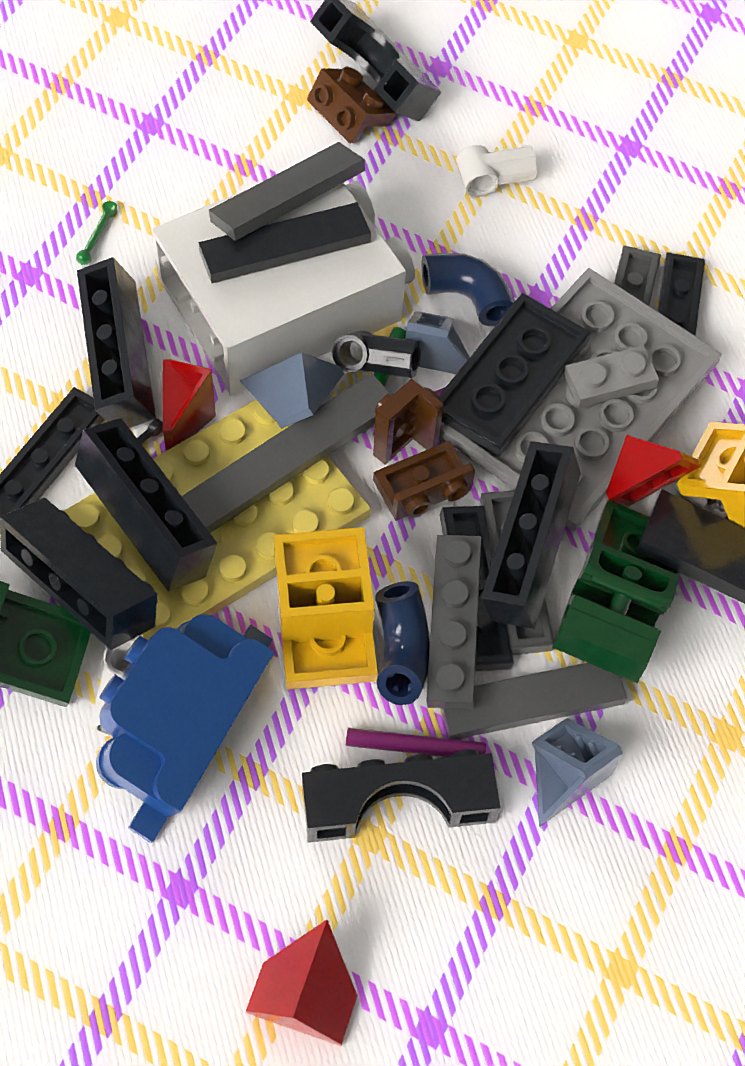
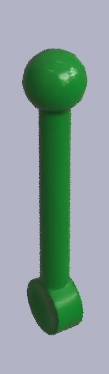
M106 201L102 204L103 214L85 248L76 254V260L79 264L87 265L91 262V252L109 218L116 216L118 213L115 202Z

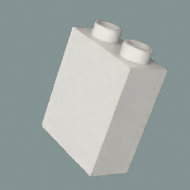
M353 181L346 185L342 183L268 224L358 202L371 231L370 243L212 284L200 255L198 242L227 235L210 222L209 209L242 192L152 228L158 279L230 396L246 390L240 380L300 352L318 358L332 352L334 343L344 335L356 331L374 333L402 321L405 284L415 279V268L407 247L397 236L384 240L374 226L375 212L371 199L363 185L358 181Z

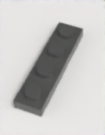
M437 535L426 697L427 708L474 710L481 536Z

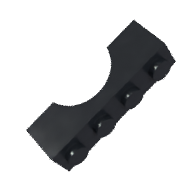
M324 0L309 21L330 44L351 57L374 79L377 84L374 88L375 92L395 113L420 122L442 93L355 2L351 0Z
M461 750L453 753L451 757L432 759L430 755L419 754L406 758L404 762L386 764L381 759H370L360 762L357 767L340 769L334 764H322L314 766L310 769V772H302V796L307 843L355 838L359 823L366 812L375 804L391 797L407 796L428 803L439 812L449 828L496 823L501 809L492 753L479 754L476 750Z

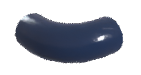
M437 253L422 256L421 272L426 294L458 293L467 296L473 302L478 319L483 325L495 326L515 302L512 290L503 275L482 259L464 253Z
M403 581L388 585L379 590L375 595L385 641L384 662L377 678V688L382 697L396 705H408L419 698L427 679L430 650L428 621L419 585L415 582Z

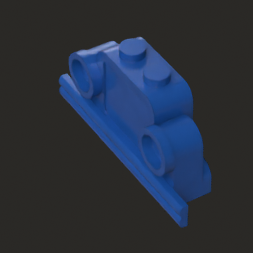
M199 615L190 621L184 622L176 629L170 627L162 628L149 639L139 635L124 657L126 661L130 662L122 677L114 674L99 696V699L105 702L99 714V721L103 730L113 738L105 742L98 751L96 757L97 772L100 778L110 787L124 789L143 801L128 829L150 843L154 842L167 818L183 810L275 653L268 648L273 639L253 625H249L244 635H241L214 616Z

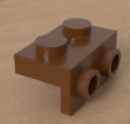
M351 67L321 68L307 97V101L349 144L358 142L366 126L391 125L397 113L392 110L375 90L363 81L364 77L359 71Z
M411 378L397 392L386 394L375 408V430L373 432V456L384 465L412 440H415L426 450L438 445L444 405L432 389L423 388Z
M447 441L374 471L373 481L392 516L397 521L407 516L410 518L421 516L433 505L448 500L453 502L461 499L472 489L476 470L472 463L464 465L451 442Z

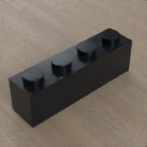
M114 257L77 270L95 411L107 422L122 418L129 428L156 419L136 281Z
M119 418L83 429L75 461L76 468L166 590L169 592L205 578L218 544L123 419Z
M530 441L481 597L492 621L531 629L536 627L581 475L573 447Z
M41 498L0 516V551L110 650L155 627L158 593L155 592L154 588L148 582L141 580L126 567L120 558L114 557L97 542L92 534L86 533L70 519L65 511L59 510L47 498Z

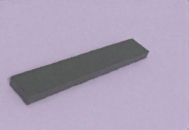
M372 373L321 405L314 415L292 424L182 495L183 499L210 533L373 426L376 418L375 408L379 401L390 392Z

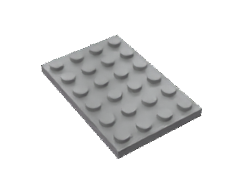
M589 267L550 308L592 332L589 342L573 363L644 345L659 377L657 387L578 409L563 374L500 457L446 424L441 426L439 435L446 442L450 441L453 447L514 490L517 486L530 441L573 447L581 472L566 522V527L573 532L577 530L606 496V490L626 435L652 442L715 368L722 356V353Z

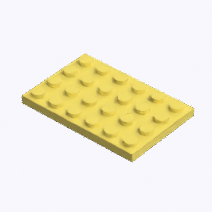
M255 399L153 458V460L182 496L289 426L281 429L272 416ZM327 455L211 532L210 534L218 544L206 577L168 592L95 493L64 510L73 522L86 533L92 534L100 545L114 557L120 558L127 568L141 580L148 582L155 592L158 593L155 627L141 634L145 639H149L162 628L170 627L176 629L184 622L190 621L196 616H212L275 577L277 573L273 535L353 528L371 516L370 506Z

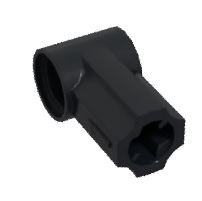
M356 331L340 337L334 343L332 349V357L335 364L346 372L360 370L414 378L420 365L421 350L419 341L378 336L367 331ZM353 341L357 342L362 348L363 356L361 361L356 360L350 352V346Z

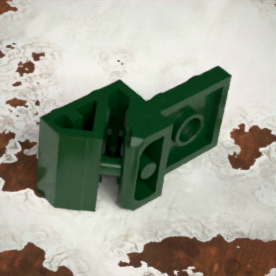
M607 500L597 524L586 560L572 588L552 648L638 683L649 663L661 630H658L655 624L660 614L663 615L670 608L680 576L677 575L678 571L636 551L649 516Z
M0 581V687L67 707L70 703L91 632L65 608L8 590L10 584Z

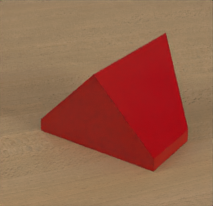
M163 359V437L165 450L167 451L198 433L216 416L212 369L172 359Z
M626 435L606 494L610 501L629 507L700 468L701 465L698 459L685 453Z
M327 919L263 962L247 1005L246 1013L341 1046L358 995Z

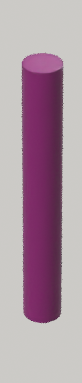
M347 728L345 746L440 757H451L453 753L461 750H476L479 754H486V743Z

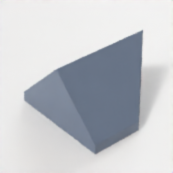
M420 311L414 312L407 323L405 339L419 341L421 356L418 367L457 374L470 358L453 327L455 318Z
M300 352L240 380V382L282 429L314 415L345 373L338 365Z
M569 718L564 719L531 742L535 750L539 827L612 776L623 754L619 744Z

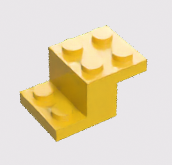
M709 422L692 454V457L698 459L701 467L681 477L677 482L678 489L682 496L721 500L729 521L745 528V424Z
M364 527L273 535L286 690L376 682L378 670L373 639L375 606Z

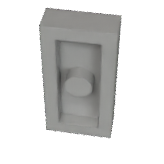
M644 345L565 366L564 376L578 409L656 388L659 377Z

